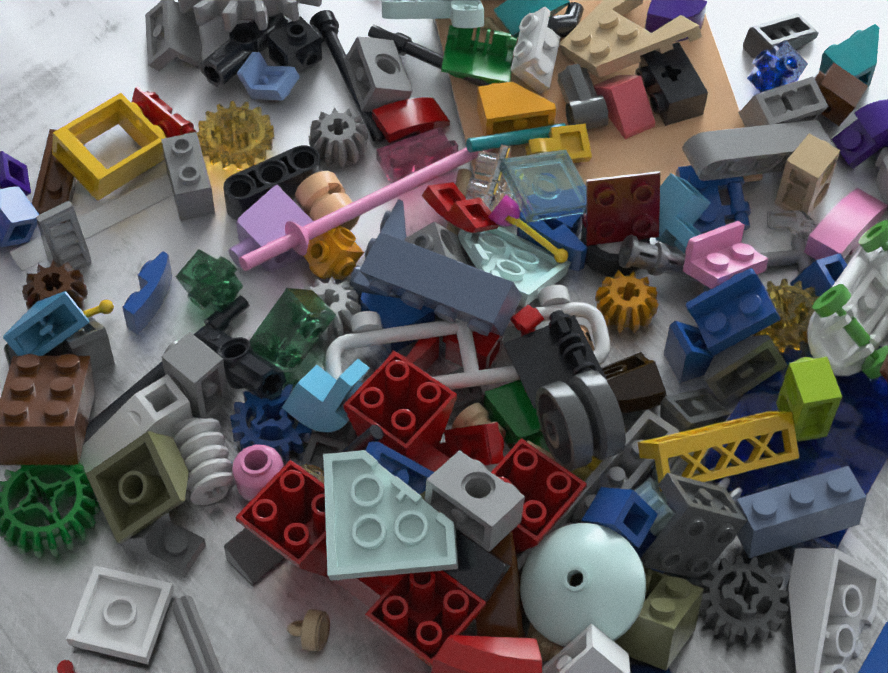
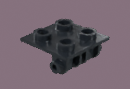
M557 310L550 314L548 326L503 343L534 409H536L537 390L542 386L557 381L569 385V380L573 376L589 370L599 372L606 379L575 315L564 314L562 310Z

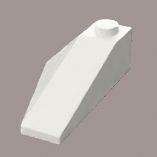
M836 548L795 549L793 564L790 569L788 591L796 673H848L846 669L851 657L859 656L863 644L859 638L864 625H872L875 618L882 573Z

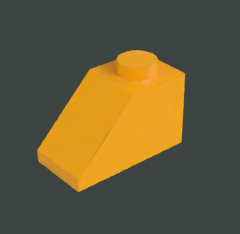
M514 82L478 86L477 112L484 136L555 124V103Z

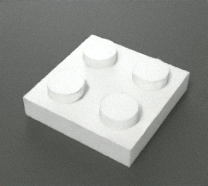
M94 565L66 638L68 645L148 664L174 592L173 584Z

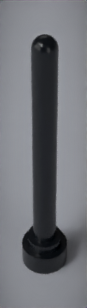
M319 11L311 17L310 26L317 27L323 37V41L326 42L372 140L375 143H382L385 137L372 119V112L362 111L344 62L347 54L337 36L339 33V22L333 11Z

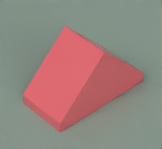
M617 75L593 85L597 96L602 95L608 109V117L624 139L655 127V119L641 76Z

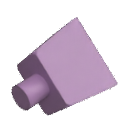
M276 185L238 218L236 224L240 242L228 250L233 262L241 268L239 263L241 256L286 235V222L292 221L303 227L313 222V220ZM292 248L261 265L266 271L274 272L304 257L297 254Z

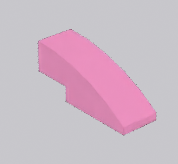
M859 188L855 189L844 197L809 235L804 253L816 260L841 253L845 259L848 254H853L860 245L858 241L861 236L878 222L886 212L888 205Z

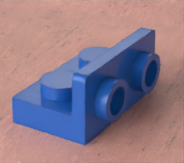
M753 268L735 274L729 280L709 291L699 294L696 298L685 304L688 312L695 320L708 350L713 356L781 320L764 284Z

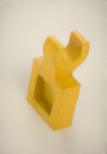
M586 123L551 127L549 131L550 138L531 139L528 141L529 146L525 147L528 161H539L553 156L555 166L589 162L592 158Z

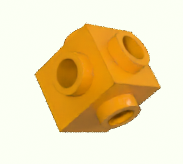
M339 225L309 240L307 253L303 257L310 264L309 269L317 277L330 279L333 276L334 279L344 280L345 277L353 272L357 261L364 252L356 244L354 234Z

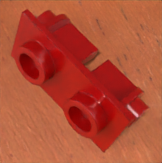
M138 86L135 87L131 102L136 103L140 107L143 115L153 125H157L163 130L166 138L196 132L192 122L187 121L178 113L172 115L173 109L161 100L157 93L144 92Z

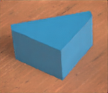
M64 291L36 302L3 335V339L18 356L25 354L43 356L87 325L89 319L68 293Z

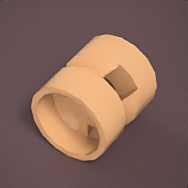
M321 171L309 176L298 186L295 193V198L300 207L313 221L353 203L351 198L345 194V189L337 176L330 171ZM360 216L341 224V226L349 231L352 230Z

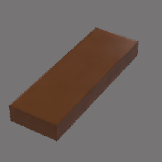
M55 129L49 130L32 200V205L39 215L65 202L70 201L72 203L77 179L52 154L53 132L56 131Z

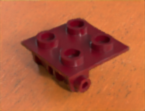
M660 171L586 180V213H582V224L586 228L587 246L622 242L628 235L636 236L638 240L659 237Z

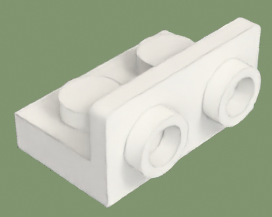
M546 7L541 8L535 13H529L522 19L519 25L520 32L517 45L513 51L514 58L511 67L513 74L539 94L550 89L561 38L552 29L547 27L551 11Z

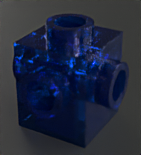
M784 40L770 50L765 49L756 56L752 62L755 67L747 79L760 92L768 91L798 81L808 63Z

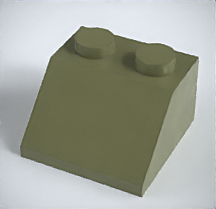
M147 431L86 473L116 542L122 544L185 501L189 470L173 437Z

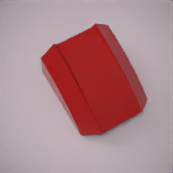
M450 635L435 656L431 673H542V658L536 638Z

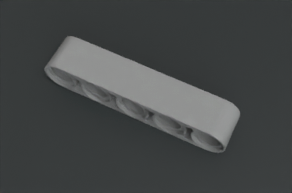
M818 120L701 132L688 139L682 149L701 181L784 171L787 159L809 133L830 143L833 147L835 146Z

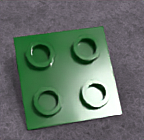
M449 25L441 72L449 73L457 78L471 77L481 79L489 84L510 82L513 51L516 47L517 38L511 37V33L494 30L492 43L489 44L491 29L487 28L485 42H479L481 27L477 28L475 39L471 40L474 28H457Z

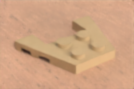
M603 0L559 45L563 55L601 78L641 62L640 56L653 50L662 54L674 49L673 42L686 37L692 42L702 37L699 25L682 15L651 33L623 17L626 13L643 4V0Z

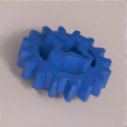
M288 384L282 390V394L272 401L267 398L260 399L251 392L244 391L245 403H234L235 414L230 415V421L233 428L234 442H240L241 451L255 444L267 445L274 448L285 461L290 460L289 452L291 450L299 454L303 453V442H309L313 429L298 422L296 429H294L292 425L295 423V418L282 408L293 391L291 384ZM252 415L254 419L251 421V427L248 428V421Z

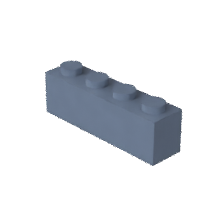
M383 232L379 233L360 270L370 283L368 287L374 292L389 297L390 293L401 296V300L405 304L419 310L422 309L423 305L434 309L435 315L448 322L454 323L457 318L467 322V326L471 330L484 336H488L489 332L503 336L510 318L513 316L522 298L521 293L512 281Z

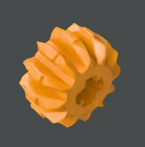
M618 270L614 278L606 276L602 281V286L596 291V308L602 313L607 327L615 324L619 334L624 328H629L635 334L639 330V325L648 328L652 317L657 313L659 305L657 303L658 293L656 287L649 286L648 276L637 279L634 270L629 276H624Z

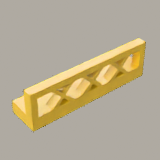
M787 411L762 412L637 442L640 458L655 459L658 483L661 482L667 473H670L668 458L679 456L688 463L681 476L701 482L799 458L793 414ZM782 430L785 452L776 454L767 447V444L774 432ZM745 439L754 446V449L748 460L742 462L733 454L741 440ZM712 447L721 454V457L715 468L708 470L700 461L707 449Z

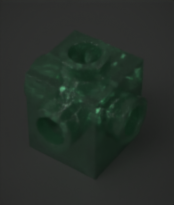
M200 249L196 251L175 276L188 293L187 298L202 310L209 307L214 311L221 312L229 303L234 301L238 292L243 288L242 283L235 275L237 268L229 260L222 256L215 259Z

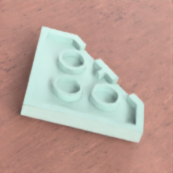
M501 227L476 233L460 229L458 234L461 245L476 268L514 282L522 295L518 306L523 308L538 297L540 290L554 285L566 276L571 264L569 261L564 263L556 262L551 252Z
M367 451L323 454L327 575L330 581L458 569L454 522L422 499V496L400 478L392 475Z

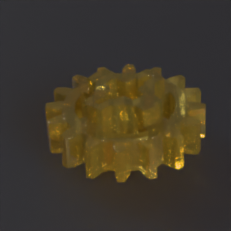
M230 101L229 108H224L221 104H218L217 113L205 112L206 121H199L198 123L199 132H197L203 157L209 156L211 165L221 161L223 170H227L230 164H235L237 171H241L242 164L247 163L250 167L254 166L255 158L265 160L266 150L273 149L274 128L271 125L270 116H262V109L259 106L250 110L249 102L245 101L241 107H236L235 101Z
M782 279L780 286H775L774 283L768 281L766 290L781 320L751 336L769 335L775 346H778L780 353H784L786 346L792 345L798 351L800 350L801 341L808 343L807 329L810 318L814 313L812 306L820 296H815V288L813 287L803 290L802 281L799 280L793 286L788 285L787 279Z

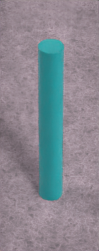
M561 123L468 138L466 140V147L468 152L471 153L526 144L531 139L550 138L549 131L551 127L567 125Z

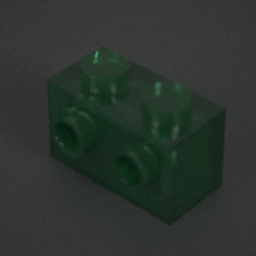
M286 288L249 342L255 353L283 370V372H295L336 314L313 290Z

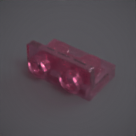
M441 127L378 148L376 149V158L389 182L392 184L458 152V144L455 140L448 141Z

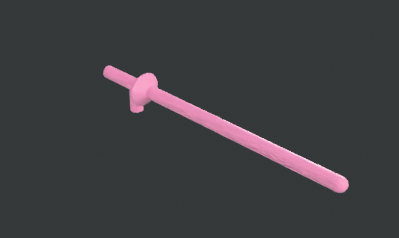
M466 147L303 227L288 221L285 224V236L270 241L266 245L241 256L239 263L244 271H248L292 248L297 254L304 256L307 253L309 240L494 149L469 153Z

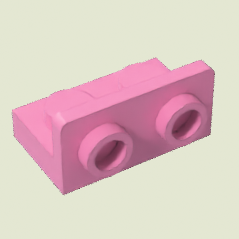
M736 221L690 238L685 250L686 256L683 272L712 289L729 280L735 274L742 273L749 268H753L757 275L765 272L768 258L755 251L752 246L741 242L745 225Z

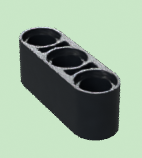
M308 145L297 146L228 177L223 186L228 215L232 219L238 220L245 211L276 185L292 200L296 199V190L303 180L317 172H321L318 151Z

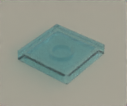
M566 149L502 159L499 169L527 223L586 213V185Z

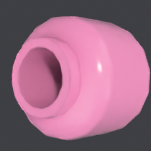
M255 444L243 449L234 459L232 473L238 492L245 500L251 501L284 467L281 455L274 448Z

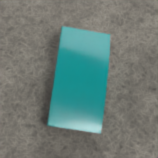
M506 0L494 9V13L508 32L511 33V36L517 38L520 32L519 25L527 14L535 13L541 8L546 7L551 11L550 19L568 6L570 1Z

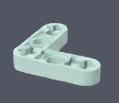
M381 0L382 18L384 19L450 18L453 27L478 28L484 26V7L481 0Z

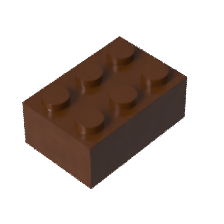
M25 354L12 357L0 398V465H79L95 395L91 356H76L74 354L37 356L35 354Z

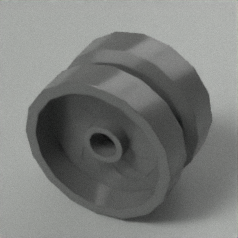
M589 370L573 376L569 380V385L557 381L542 386L537 390L535 402L541 432L549 451L559 465L568 471H573L591 463L592 456L599 460H604L624 451L626 434L622 413L615 394L607 380L599 372Z

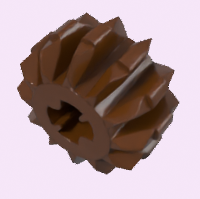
M52 260L50 267L44 268L38 264L37 274H27V284L23 286L22 290L27 310L40 300L66 291L81 311H84V300L87 299L88 295L87 286L84 284L82 273L79 270H73L69 262L58 267V264Z

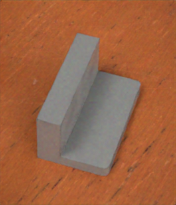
M161 0L145 14L148 66L160 71L175 57L195 67L202 62L199 25L196 24L194 11L182 14L178 2L174 0Z

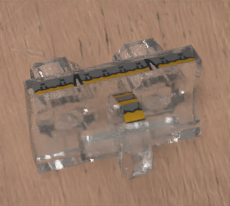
M501 144L498 154L479 151L475 164V174L490 177V179L485 181L471 177L466 190V200L481 198L492 212L499 203L501 193L504 196L507 194L513 200L514 198L526 195L529 183L522 176V170L514 168L512 172H509L510 164L508 159L512 147Z

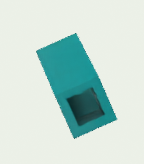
M873 24L864 30H857L841 43L832 44L827 47L821 55L822 60L819 70L825 74L830 66L835 63L869 87L877 65L880 27L877 24Z

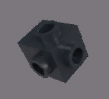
M301 16L299 20L285 23L267 35L269 58L277 66L295 67L297 73H300L305 69L315 66L322 60L323 37L317 27L310 26Z

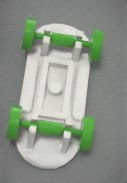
M888 220L877 223L861 236L858 241L860 248L832 288L824 292L812 306L814 313L810 318L807 329L810 352L814 359L828 357L835 376H849L861 370L869 379L881 376L879 371L888 354V345L879 348L888 334Z

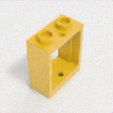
M119 93L53 132L52 154L99 201L165 160L161 139L166 138L159 126L153 125L143 115L142 110L136 103L130 102L122 93ZM119 124L137 142L141 149L106 169L89 152L84 144Z

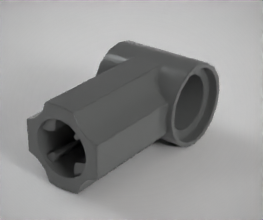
M573 64L558 73V84L566 102L568 125L586 123L587 130L607 126L609 117L605 99L602 95L597 96L587 68H583L579 64Z

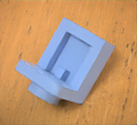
M252 52L237 72L251 99L283 101L300 78L295 67L268 66L260 52Z

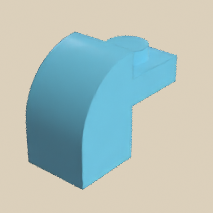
M672 173L660 186L659 237H655V239L674 248L677 247L685 253L689 239L702 234L693 225L711 202L688 181Z
M357 359L336 380L316 365L296 384L282 408L310 429L319 432L337 431L349 421L343 404L363 384L361 381L370 368Z

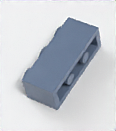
M849 466L738 498L736 505L747 519V522L737 533V537L748 558H752L860 524L867 497Z

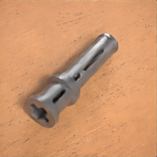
M628 235L624 239L619 251V265L621 267L629 268L634 266L647 270L648 274L653 276L661 275L664 272L697 281L683 272L685 255L669 251L668 247L663 243L658 242L652 245L638 241V238L633 235Z

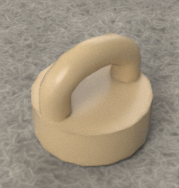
M309 609L304 620L293 621L287 626V632L290 635L301 637V644L304 650L320 652L327 643L330 620L326 611Z

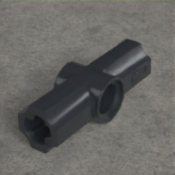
M281 13L269 17L268 26L265 30H260L255 20H251L249 23L236 24L232 32H229V40L200 63L201 73L204 74L207 81L216 87L228 82L237 74L252 52L261 53L268 47L267 35L277 30L283 24L288 23L284 15Z
M206 327L198 333V339L223 358L226 379L232 388H245L258 398H267L270 401L282 394L283 385L287 381L283 370L255 353L248 339L243 337L232 338L220 329L214 330L210 327Z

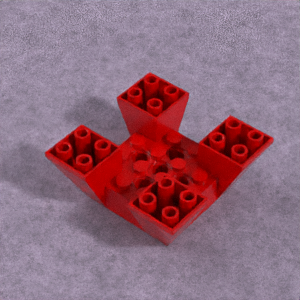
M394 351L343 404L357 436L359 437L370 426L378 425L384 433L383 438L378 442L433 472L437 471L450 459L439 451L438 447L456 402L457 394ZM522 438L491 472L502 481L514 485L525 496L521 522L511 531L513 533L516 554L537 546L587 487L586 482ZM289 460L235 517L236 521L298 568L329 578L327 575L324 484L295 462ZM443 570L333 580L370 608L365 613L367 620L431 668L435 656L447 637L450 635H461L486 606L484 600Z

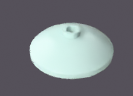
M592 523L567 525L545 536L529 554L520 580L521 601L529 621L540 634L562 647L567 646L591 623L611 640H617L636 621L643 607L646 594L645 571L635 549L623 536L614 530ZM574 574H583V582L579 586L573 587L570 585V579Z

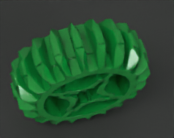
M80 462L79 465H17L18 470L16 472L5 469L4 476L6 481H0V537L4 538L6 545L10 549L17 546L19 552L24 556L33 549L35 556L39 559L45 550H50L51 554L57 558L59 547L65 545L67 549L72 551L74 547L72 540L76 538L86 541L87 534L85 529H95L96 521L94 516L99 515L100 506L87 478L84 466ZM28 493L27 497L20 501L22 497ZM38 498H41L43 503L47 504L48 507L51 508L52 512H49L48 508L46 506H43V504L39 502ZM72 508L71 511L63 519H61L64 512Z

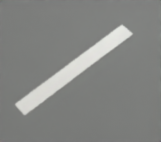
M168 173L78 217L84 238L87 239L172 196L173 192ZM41 236L10 252L21 271L47 259Z

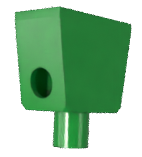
M520 380L484 392L483 407L489 412L488 418L491 422L497 421L506 431L504 442L510 450L522 438L526 442L528 440L551 453L541 432L537 411L533 408Z

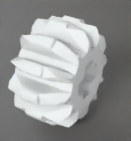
M331 276L328 283H322L316 278L314 287L304 286L302 297H299L297 301L298 318L301 327H307L311 337L322 333V338L325 342L330 334L340 337L343 336V330L352 331L350 319L353 315L360 313L359 297L356 290H350L347 281L337 285L333 276Z

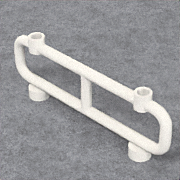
M551 285L540 290L538 293L540 307L535 308L544 317L543 322L550 321V314L557 310H562L564 314L570 316L575 315V317L587 319L591 324L595 342L593 352L599 364L604 363L610 353V338L602 313L595 306L588 303L570 302L568 289L563 285ZM360 312L353 315L350 319L352 333L335 339L329 345L325 357L327 373L337 380L342 374L341 355L346 350L457 334L464 372L433 377L437 381L454 390L520 380L513 365L479 370L472 334L474 331L467 326V322L456 319L454 323L443 320L382 329L381 318L377 312ZM511 320L507 327L514 326Z

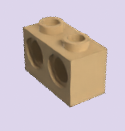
M809 133L786 161L775 205L806 221L827 195L840 150Z

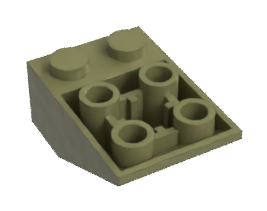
M643 566L646 577V594L643 607L631 628L614 642L629 654V657L666 671L696 629L704 588L690 584L683 578L671 577ZM574 574L570 579V585L573 587L579 586L583 582V574Z

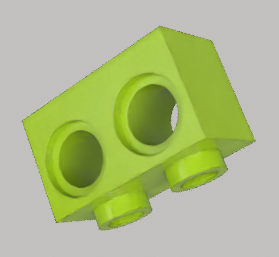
M803 357L788 365L776 405L778 411L792 412L797 442L827 437L842 399L828 357L815 359Z

